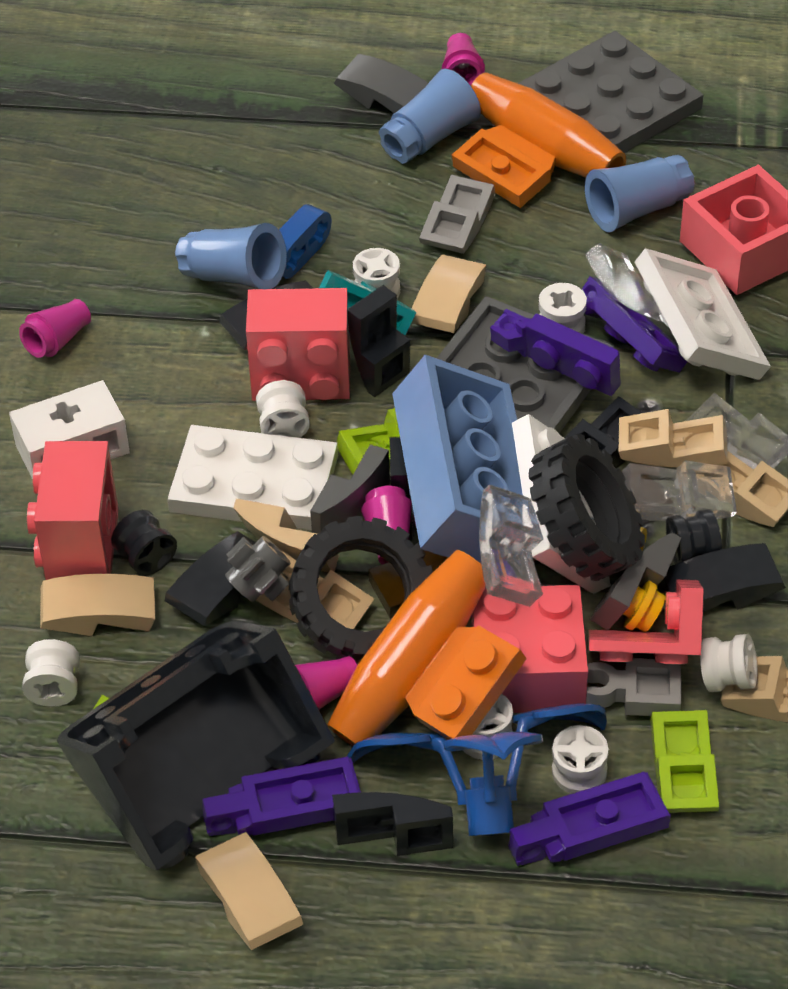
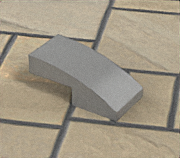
M451 175L440 202L434 201L419 237L420 243L464 254L478 234L495 197L494 185Z

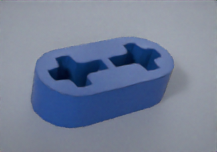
M305 204L279 229L285 241L287 255L283 278L289 279L293 277L325 243L332 224V218L328 212L310 204Z

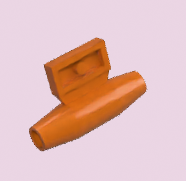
M489 73L480 74L471 84L479 100L481 114L495 127L487 130L481 128L452 154L453 167L473 180L493 184L496 194L517 207L521 208L550 182L554 166L586 178L587 174L593 169L614 168L626 165L625 153L591 123L536 90Z
M456 550L407 597L354 670L327 723L328 728L353 747L362 740L380 735L408 706H410L413 715L420 723L447 740L474 733L527 660L519 648L479 625L477 627H466L491 577V573L480 562L467 553Z

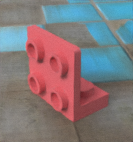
M676 580V592H666L665 624H667V629H674V633L589 630V651H599L600 660L631 662L633 661V653H653L657 663L688 664V655H701L704 588L698 580Z

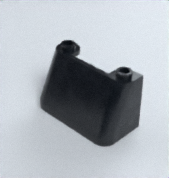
M242 621L227 622L206 632L71 724L57 739L69 763L145 866L155 870L174 866L188 855V847L194 837L189 826L203 816V798L228 794V788L241 784L242 776L264 773L271 767L285 769L316 763L321 758L320 752L336 742L276 628Z

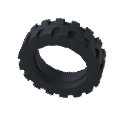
M576 434L549 446L533 456L531 462L534 466L529 468L528 477L533 482V486L529 489L532 501L537 503L538 511H536V515L540 525L545 524L549 532L547 538L553 548L558 547L561 551V559L569 567H576V573L581 577L586 578L590 576L591 581H599L636 564V561L641 559L643 552L640 548L645 545V535L640 532V528L643 527L641 513L636 512L634 506L637 503L632 490L628 491L624 483L626 478L620 468L616 469L612 464L613 458L605 449L599 450L598 443L593 439L588 438L585 440L584 435ZM579 491H580L581 494L584 496V498H585V500H586V502H587V504H588V506H589V508H590V510H591V512H592V514H593L595 523H594L593 520L590 518V516H589V514H588V512H587V510H586V508H585V506H584V504H583V502H582V500H581V496H580Z
M362 516L348 517L344 523L338 524L337 521L329 523L323 528L322 532L317 535L314 534L308 540L294 565L288 590H290L291 594L289 600L292 615L295 614L298 619L297 627L304 637L308 635L315 641L313 646L323 654L329 651L336 655V660L350 656L354 660L361 661L384 628L367 632L346 628L330 617L320 602L317 589L320 571L329 559L340 552L357 549L376 553L391 563L401 577L405 592L404 601L433 573L431 565L427 566L423 560L426 554L423 549H420V545L418 543L413 545L408 540L410 534L399 526L396 530L386 526V520L373 517L370 522L362 521Z

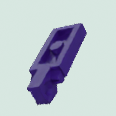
M589 276L588 281L581 289L587 297L585 314L595 318L602 317L607 322L604 329L615 339L632 345L636 349L633 356L645 367L653 371H658L661 367L680 373L688 361L681 356L678 350L679 346L631 302L621 299L601 279Z
M505 309L494 325L490 327L491 341L506 351L518 350L522 356L532 358L540 367L557 370L559 373L576 380L585 388L596 389L612 397L621 385L620 353L618 350L536 313L531 319Z
M342 757L242 776L241 784L228 788V794L203 798L202 810L208 836L238 832V835L246 832L249 836L251 834L254 836L334 820L332 795L358 793L361 791L352 759Z
M644 771L544 802L543 810L531 815L530 823L510 829L508 847L517 866L541 861L548 857L550 862H558L562 859L565 861L669 828L671 816L651 778Z

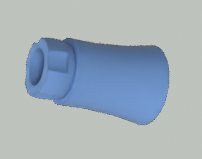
M441 69L422 91L394 113L391 120L380 128L379 135L382 147L391 158L398 160L401 164L411 161L417 155L424 154L447 136L480 118L481 107L474 90L455 71Z
M680 155L666 158L657 157L621 167L593 169L587 174L585 180L587 206L592 218L605 232H612L632 220L670 207L676 201L687 198L689 193L694 191V175L689 168L688 161Z
M262 223L244 228L204 229L200 232H189L188 235L179 239L175 251L178 269L187 277L199 278L203 281L243 284L258 289H272L279 283L285 271L287 258L283 236L278 228L270 223Z

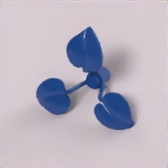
M578 703L547 707L513 715L512 723L518 724L516 732L496 733L490 737L485 735H466L449 740L439 734L429 733L382 734L356 743L347 757L351 758L353 763L374 750L401 744L437 751L442 757L457 792L458 805H466L469 836L510 833V829L514 828L512 801L517 800L516 785L524 745H534L543 742L542 734L529 733L527 731L549 720L581 721L605 730L607 715L604 707L595 704ZM467 749L482 751L484 777L469 778L470 790L466 789L451 751ZM512 753L506 785L504 786V776H494L493 755L505 760Z

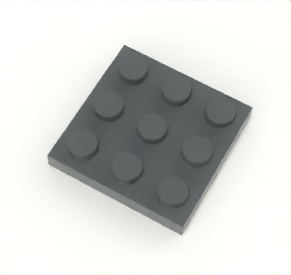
M617 31L603 36L518 83L536 90L584 118L624 153L702 109L704 94Z
M485 296L437 359L508 383L512 393L517 420L529 414L547 427L554 428L560 434L592 389L581 386L576 380L559 373L557 370L540 367L532 358L522 356L518 350L508 352L491 341L490 327L494 325L505 309L526 318L532 319L534 315ZM592 338V339H594V340H596V341H599V342H601V343H603V344H605V345H607V346H610V347L614 348L613 345H610V344H608V343H605V342H602V341L597 340V339H595V338Z

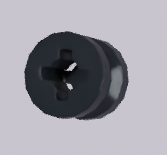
M143 509L134 511L124 517L114 529L111 537L112 546L121 556L128 557L129 565L137 574L143 576L152 575L162 570L171 561L177 549V540L167 529L160 528L159 520L150 511Z
M711 509L699 510L694 517L684 518L681 515L667 517L666 535L673 532L682 537L673 557L674 564L722 549L720 528Z

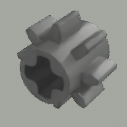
M264 536L254 545L243 537L226 554L229 558L227 561L233 566L225 574L226 578L251 602H255L263 593L273 602L290 584L287 580L289 577L284 573L291 564L290 560L275 544Z

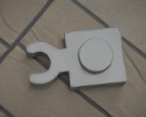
M633 658V661L625 662V670H616L613 666L604 662L587 664V683H601L605 686L587 687L586 704L600 705L605 708L614 702H624V715L651 716L652 712L680 711L681 664H663L655 662V659Z

